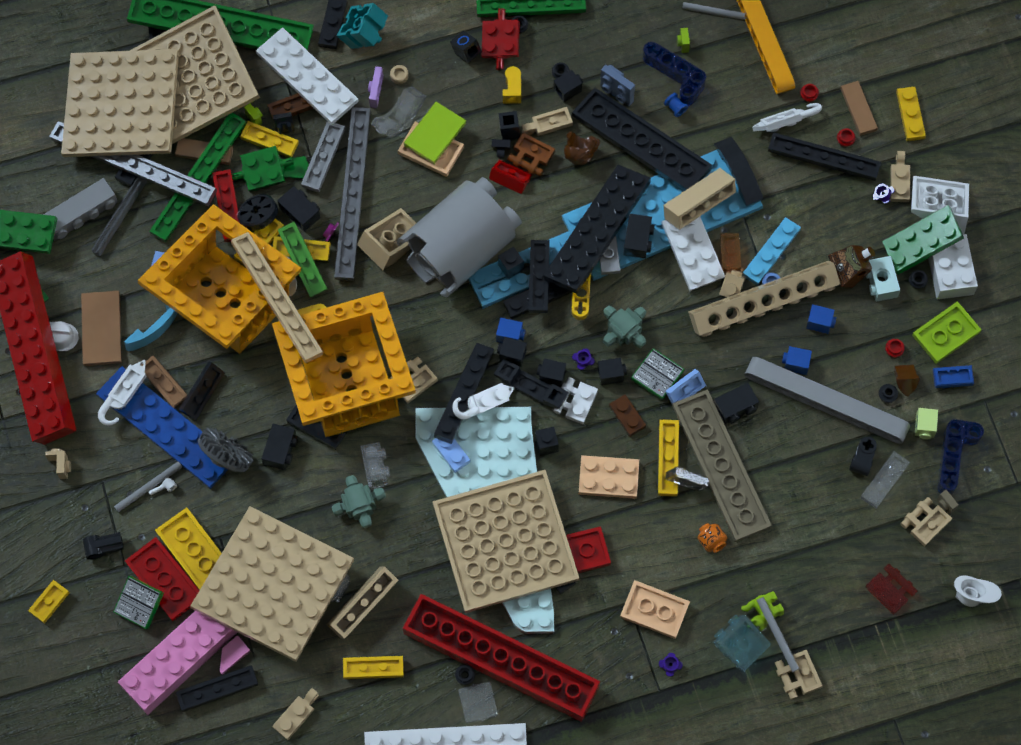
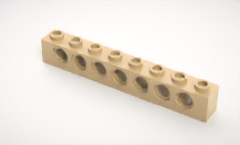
M826 261L689 311V316L695 333L705 337L713 334L712 331L730 328V324L736 322L737 324L744 323L752 316H763L766 314V311L771 309L776 311L782 309L785 304L799 303L801 298L815 297L818 295V292L823 290L825 292L835 289V286L840 285L834 263ZM817 276H820V283L818 285H815V278ZM802 282L803 289L797 291V285ZM782 289H785V290H786L785 296L782 297V298H780V296H779L780 291H781ZM768 295V302L762 304V298ZM750 301L751 307L745 311L744 305ZM733 308L732 316L727 317V310ZM715 314L716 320L710 324L709 317Z

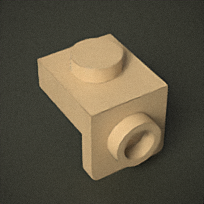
M737 270L728 271L719 295L730 297L740 293L746 277L742 276L743 273Z
M52 449L45 452L48 461H57L56 473L60 479H68V472H71V462L68 461L66 452L61 449Z

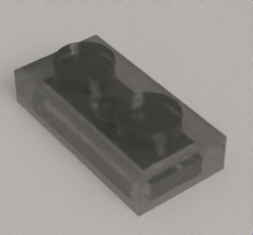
M674 467L667 471L665 475L666 480L696 491L704 489L709 485L708 478L702 477L699 473L686 471L683 467Z

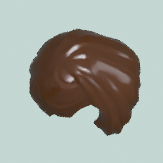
M569 132L567 134V145L564 148L565 158L575 165L588 163L597 151L600 140L593 136L583 139L575 133Z

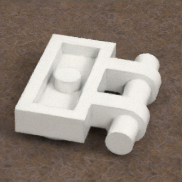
M568 377L566 383H563L561 388L574 395L571 403L565 400L560 409L554 408L553 412L560 414L562 409L567 410V419L584 425L598 389L580 382L578 388L573 387L575 380Z

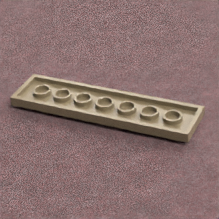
M708 389L672 403V407L734 541L738 542L770 529L772 525Z

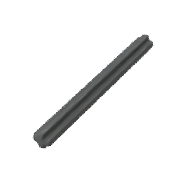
M137 176L93 246L92 253L97 256L102 255L144 188L147 180Z

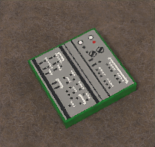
M653 348L632 375L631 380L663 400L667 395L665 391L677 382L683 374L684 368Z
M128 576L113 612L145 629H149L164 592L133 576Z

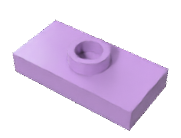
M375 66L373 81H369L368 92H370L369 103L372 108L378 107L383 81L382 67Z

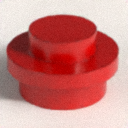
M813 84L804 85L800 91L801 98L807 102L815 101L819 95L818 88Z
M845 128L838 132L837 141L841 146L848 147L855 142L856 137L851 129Z
M891 339L885 346L886 353L894 358L900 357L905 350L903 342L899 339Z

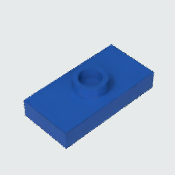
M972 365L933 368L932 370L935 388L974 385Z

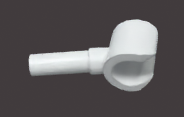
M166 478L160 486L150 490L149 494L153 495L165 488L168 492H171L177 488V484L172 479Z

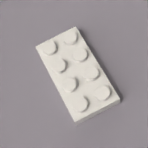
M698 217L680 230L667 220L661 222L689 291L725 278L701 217Z

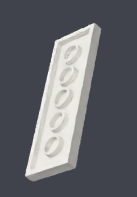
M283 27L256 50V54L331 125L359 102L358 98Z

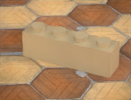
M721 168L717 169L664 204V218L679 230L736 193L735 178Z
M379 567L327 623V626L340 638L345 639L396 584L398 579L386 567Z

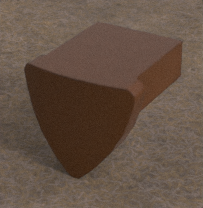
M914 365L895 366L894 373L898 388L905 396L911 395L920 380Z

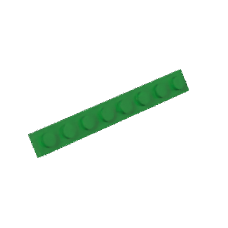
M230 113L187 176L206 184L247 124L246 120L234 113ZM175 193L150 229V234L166 243L194 200Z

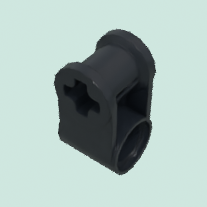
M872 437L861 439L853 456L849 471L868 477L877 448V443ZM865 445L869 446V450H865Z

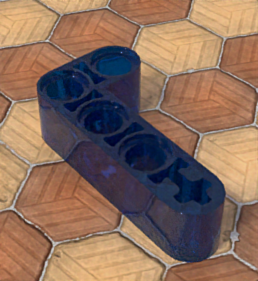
M648 42L644 45V62L682 84L679 99L683 104L692 105L705 88V72L655 42ZM699 79L701 82H695L694 80ZM684 93H690L691 95L686 96Z
M953 419L948 423L944 432L937 486L940 494L945 490L950 495L954 493L958 485L963 444L976 445L984 434V429L979 423ZM950 428H956L959 433H952ZM975 431L978 436L973 437L969 432ZM948 446L955 447L957 451H950ZM951 464L954 470L947 469L945 465ZM947 478H950V480H949V487H950V488H947V487H946L947 485L945 484Z

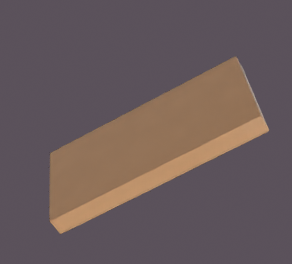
M120 292L81 293L83 365L94 366L122 363Z

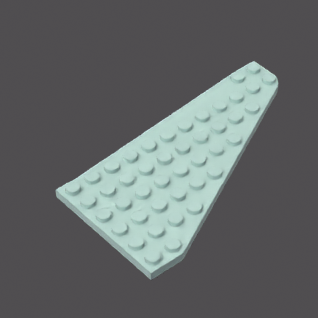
M494 407L469 419H464L454 439L469 457L470 463L456 473L453 472L432 443V440L435 439L434 432L446 408H416V441L446 498L537 472L531 426V407ZM551 589L502 603L513 625L519 631L526 634L554 633V609Z

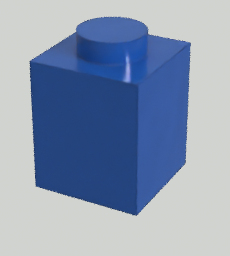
M812 304L806 329L829 334L830 328L835 326L837 318L833 317L835 310Z
M500 318L496 342L503 343L505 337L523 341L526 331L523 329V322Z
M789 346L788 353L784 352L782 363L785 364L784 369L807 375L812 351Z

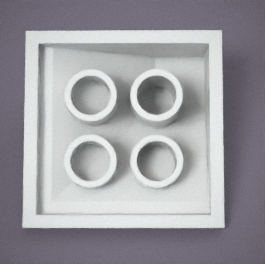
M913 176L911 212L924 219L949 205L964 235L968 221L969 184Z

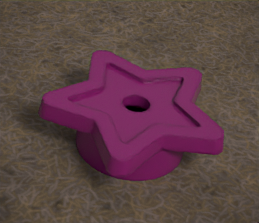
M339 222L335 226L330 223L322 235L326 238V242L339 225Z

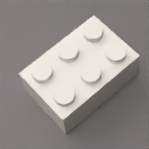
M967 234L963 235L964 239L928 258L937 300L975 294L978 285Z

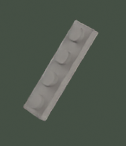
M327 121L301 183L302 188L320 192L344 134L345 126L337 123L331 125Z

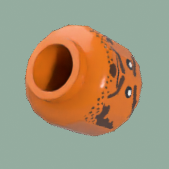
M707 523L699 529L698 540L707 552L717 553L726 546L727 536L718 524L710 525Z

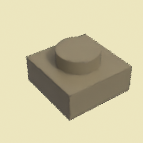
M947 490L939 495L937 499L939 501L938 504L944 511H947L949 515L956 511L958 503Z

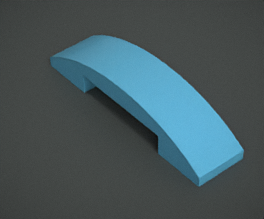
M165 304L166 312L144 333L137 329L124 341L126 350L133 351L142 348L159 338L170 327L178 313Z

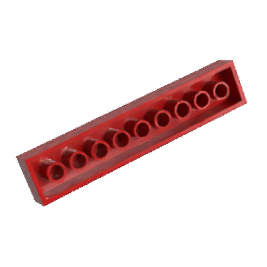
M20 251L0 260V313L32 442L45 445L77 430L33 256Z
M423 594L419 596L403 626L404 635L581 722L600 687L599 680Z

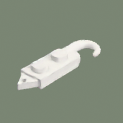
M811 103L806 106L811 108L808 110L793 108L760 119L761 122L752 127L753 131L766 130L767 132H775L781 127L793 126L804 118L818 114L822 110V106L819 103Z
M145 360L129 365L108 394L107 399L98 411V419L103 425L111 426L119 421V418L108 421L105 418V414L110 407L122 409L128 404L147 377L145 374Z
M500 383L468 398L469 410L465 412L459 411L458 402L461 398H457L453 402V412L459 419H469L509 401L514 387Z

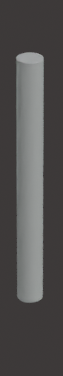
M683 2L682 9L740 20L746 19L744 17L745 13Z
M176 462L114 506L115 509L120 512L183 467L179 462Z
M764 597L758 599L757 602L792 672L799 670L800 668Z

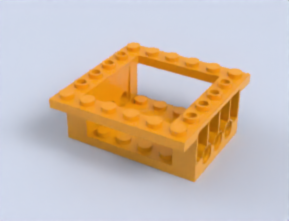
M213 204L138 279V284L226 349L230 346L240 354L276 315L247 268L216 247V230L230 240L249 232L288 297L289 284L301 272V267ZM203 281H209L211 282V285L208 287H204L201 285V283ZM219 291L226 293V295L221 298L217 297L215 294ZM233 302L240 303V306L238 308H232L230 304Z
M383 292L300 315L323 351L322 356L308 363H305L302 357H300L301 355L280 321L272 323L302 425L305 426L321 421L325 437L400 416L397 399L416 393ZM370 316H373L392 379H388L373 333ZM345 356L347 359L345 362L340 363L337 361V358ZM345 372H350L352 374V376L348 379H344L341 377L342 374Z

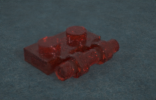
M887 564L884 570L889 575L885 578L879 572L865 588L894 615L908 602L904 594L908 592L913 597L918 591L913 587V583L910 580L907 581L900 574L897 568ZM893 579L902 586L899 590L891 583Z

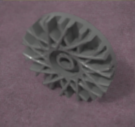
M216 428L203 430L198 438V445L215 465L235 472H245L248 470L253 462V458H251L253 454L246 451V446L237 444L238 439L233 437L228 439L226 436L227 432L223 433L220 431L218 433Z

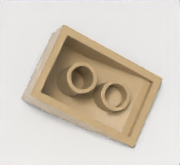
M400 208L364 230L357 245L384 270L411 249L408 242L399 246L397 240L414 226L416 222Z

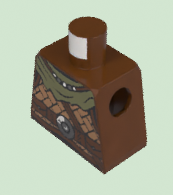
M851 245L828 255L829 260L835 265L841 287L853 288L872 271L869 260L875 256V252L871 247L864 249L862 246Z

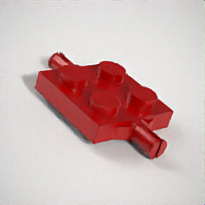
M504 8L498 9V19L483 21L481 56L482 58L496 59V70H504V59L519 57L520 22L519 20L505 19L506 9Z

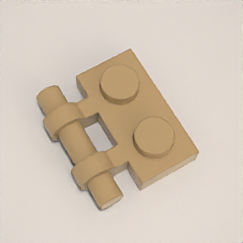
M418 356L414 360L410 359L407 362L409 372L412 371L414 373L411 375L416 390L415 394L403 397L407 403H410L438 381V378L426 364L420 369L418 368V365L422 363Z
M929 497L924 501H920L916 505L917 508L908 513L900 523L904 529L909 525H913L915 528L910 534L924 547L952 520V517L939 505L932 510L929 506L933 501ZM922 513L926 514L927 516L921 522L917 519Z
M807 650L793 655L800 668L794 672L797 679L796 682L792 683L788 673L792 672L789 665L784 666L782 660L775 662L778 669L776 671L778 677H781L785 685L783 687L785 693H788L791 700L798 697L795 691L798 688H801L803 695L822 688V683Z

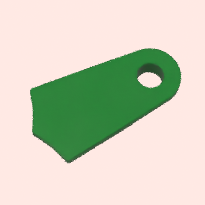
M305 156L293 158L294 165L284 167V177L303 179L309 164Z

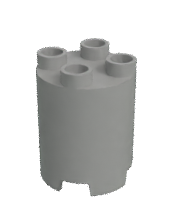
M484 177L480 178L476 183L468 180L464 181L397 240L399 246L408 242L413 252L408 256L406 262L425 284L436 278L446 286L440 293L443 297L450 296L515 238V229L522 224L520 217L513 209L506 206L502 210L493 199L497 195V191Z

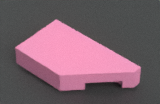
M238 635L222 648L220 673L222 675L251 652Z

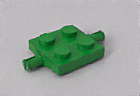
M276 146L240 155L242 171L232 173L233 181L244 178L249 192L285 183L284 167L294 165L293 157L282 160Z

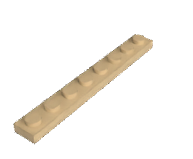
M249 232L232 239L231 244L304 362L308 363L322 356L323 351Z

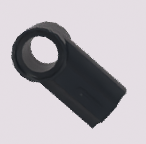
M120 532L101 537L99 535H91L83 538L85 556L88 560L101 558L103 554L124 550Z

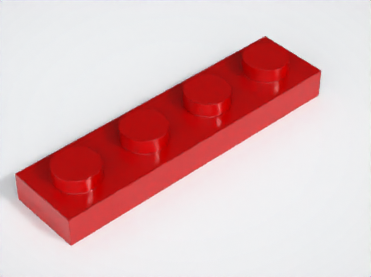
M231 169L213 172L214 186L217 189L218 208L239 222L237 219L238 206ZM223 235L225 242L231 241L228 237Z

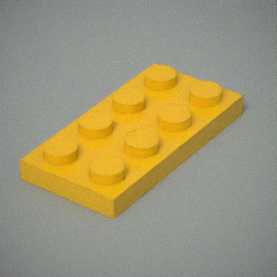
M186 507L155 529V531L200 590L222 553Z

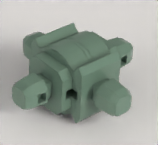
M608 305L603 310L604 315L609 319L608 331L603 339V343L606 346H612L616 342L620 346L624 342L629 345L633 341L634 345L642 348L646 344V339L641 334L642 319L646 316V310L643 307H638L634 311L629 307L626 311L623 309L617 311L614 307Z
M354 475L346 477L347 488L344 490L345 494L340 495L343 503L338 502L332 506L335 516H339L346 512L349 518L354 517L355 520L360 521L363 528H368L372 526L370 515L377 508L375 500L380 501L386 497L384 489L376 488L371 492L369 486H363L362 483H358Z

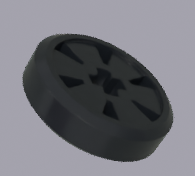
M255 195L247 199L240 206L237 219L248 230L257 231L273 222L278 213V206L269 195Z

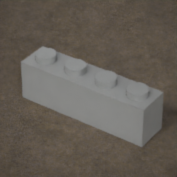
M102 178L43 215H51L58 218L53 238L56 241L57 239L64 238L70 231L80 228L88 220L95 219L101 212L113 208L118 203V200L108 183Z

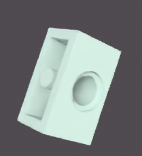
M891 256L869 260L872 271L866 275V278L870 279L871 285H869L871 296L875 297L876 302L897 298L900 293V287ZM877 277H883L886 281H879Z

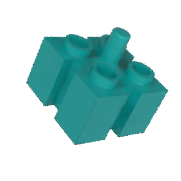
M374 3L364 4L363 7L361 5L351 6L345 18L347 21L345 24H342L337 37L351 49L374 46L382 41L378 31L385 27L388 15Z

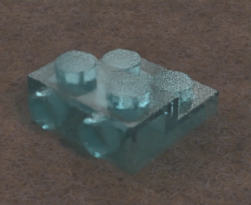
M735 615L728 621L729 626L725 630L721 629L714 635L716 639L713 643L725 657H729L741 672H745L771 643L746 615Z

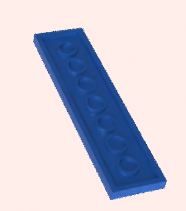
M123 366L96 393L97 397L105 402L108 394L126 369ZM144 383L140 385L125 407L122 409L112 408L209 489L227 472L228 469L215 465L199 447L198 438L202 431Z

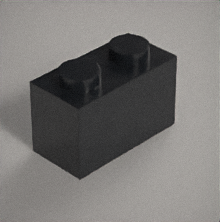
M294 186L277 200L279 209L295 222L303 232L321 218L319 206L313 201L310 202L307 199V195L301 189L297 190Z
M629 214L623 255L646 259V254L651 252L652 246L649 236L654 234L655 224H651L652 217Z
M746 383L715 398L714 404L725 425L737 422L745 414L751 415L755 413L759 400L749 383Z
M272 424L261 458L263 465L286 470L287 465H290L292 462V448L296 447L298 443L295 429Z

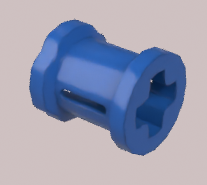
M677 93L671 94L664 101V105L670 107L675 117L681 116L688 109V105L683 104L678 98Z

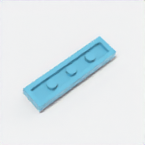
M785 217L744 270L742 276L758 286L763 277L770 271L799 233L801 227Z

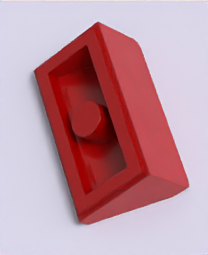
M498 160L491 169L489 179L522 194L532 175L504 161Z

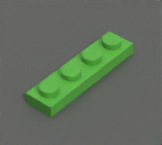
M292 222L278 229L292 261L301 267L299 275L310 298L328 290L296 223Z

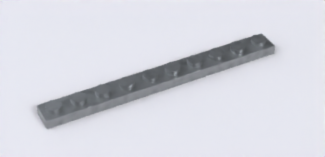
M352 107L335 280L354 281L371 114L370 108Z
M57 122L49 136L51 140L62 144L64 123ZM139 155L91 156L208 207L217 193V189L213 186Z

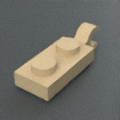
M564 107L532 117V123L523 124L521 131L529 136L536 132L540 136L573 126V121L568 108Z
M897 151L896 164H891L890 187H893L895 190L890 196V202L910 201V165H904L905 151Z
M311 688L304 699L298 696L272 727L285 739L289 740L314 711L311 704L319 697L318 692Z

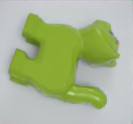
M774 591L760 595L748 602L747 605L741 607L743 612H748L754 607L759 615L751 619L749 626H753L754 629L760 631L767 629L768 622L757 602L762 597H764L774 618L784 615V609L781 604L773 606L771 603L778 599Z

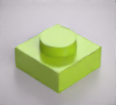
M680 28V35H677V46H681L682 53L689 52L690 48L688 28Z
M251 103L244 107L246 116L251 122L262 125L261 117L263 115L257 107L254 108Z

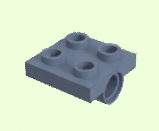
M605 64L601 69L600 87L605 93L615 96L620 103L630 106L634 102L635 84L626 79L624 73L617 68Z

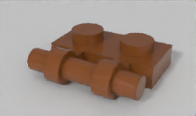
M522 133L514 146V150L519 152L518 155L515 156L510 153L507 160L513 162V165L516 167L520 166L528 170V173L541 176L543 169L539 168L538 165L547 166L555 153V148ZM524 157L532 159V163L523 160Z

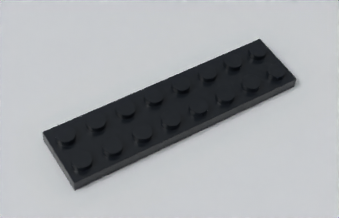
M594 88L572 112L574 118L683 191L701 181L712 169V164L597 88Z
M618 164L544 273V280L577 294L651 183V178Z

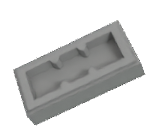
M616 236L600 258L601 275L620 273Z

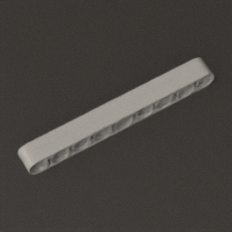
M752 357L744 374L751 381L895 443L902 444L910 428V424L903 419L759 357Z

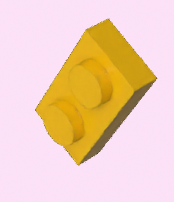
M53 580L28 611L45 624L70 592Z

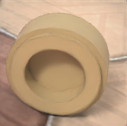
M402 65L394 66L390 71L391 80L395 84L405 83L409 78L407 68Z

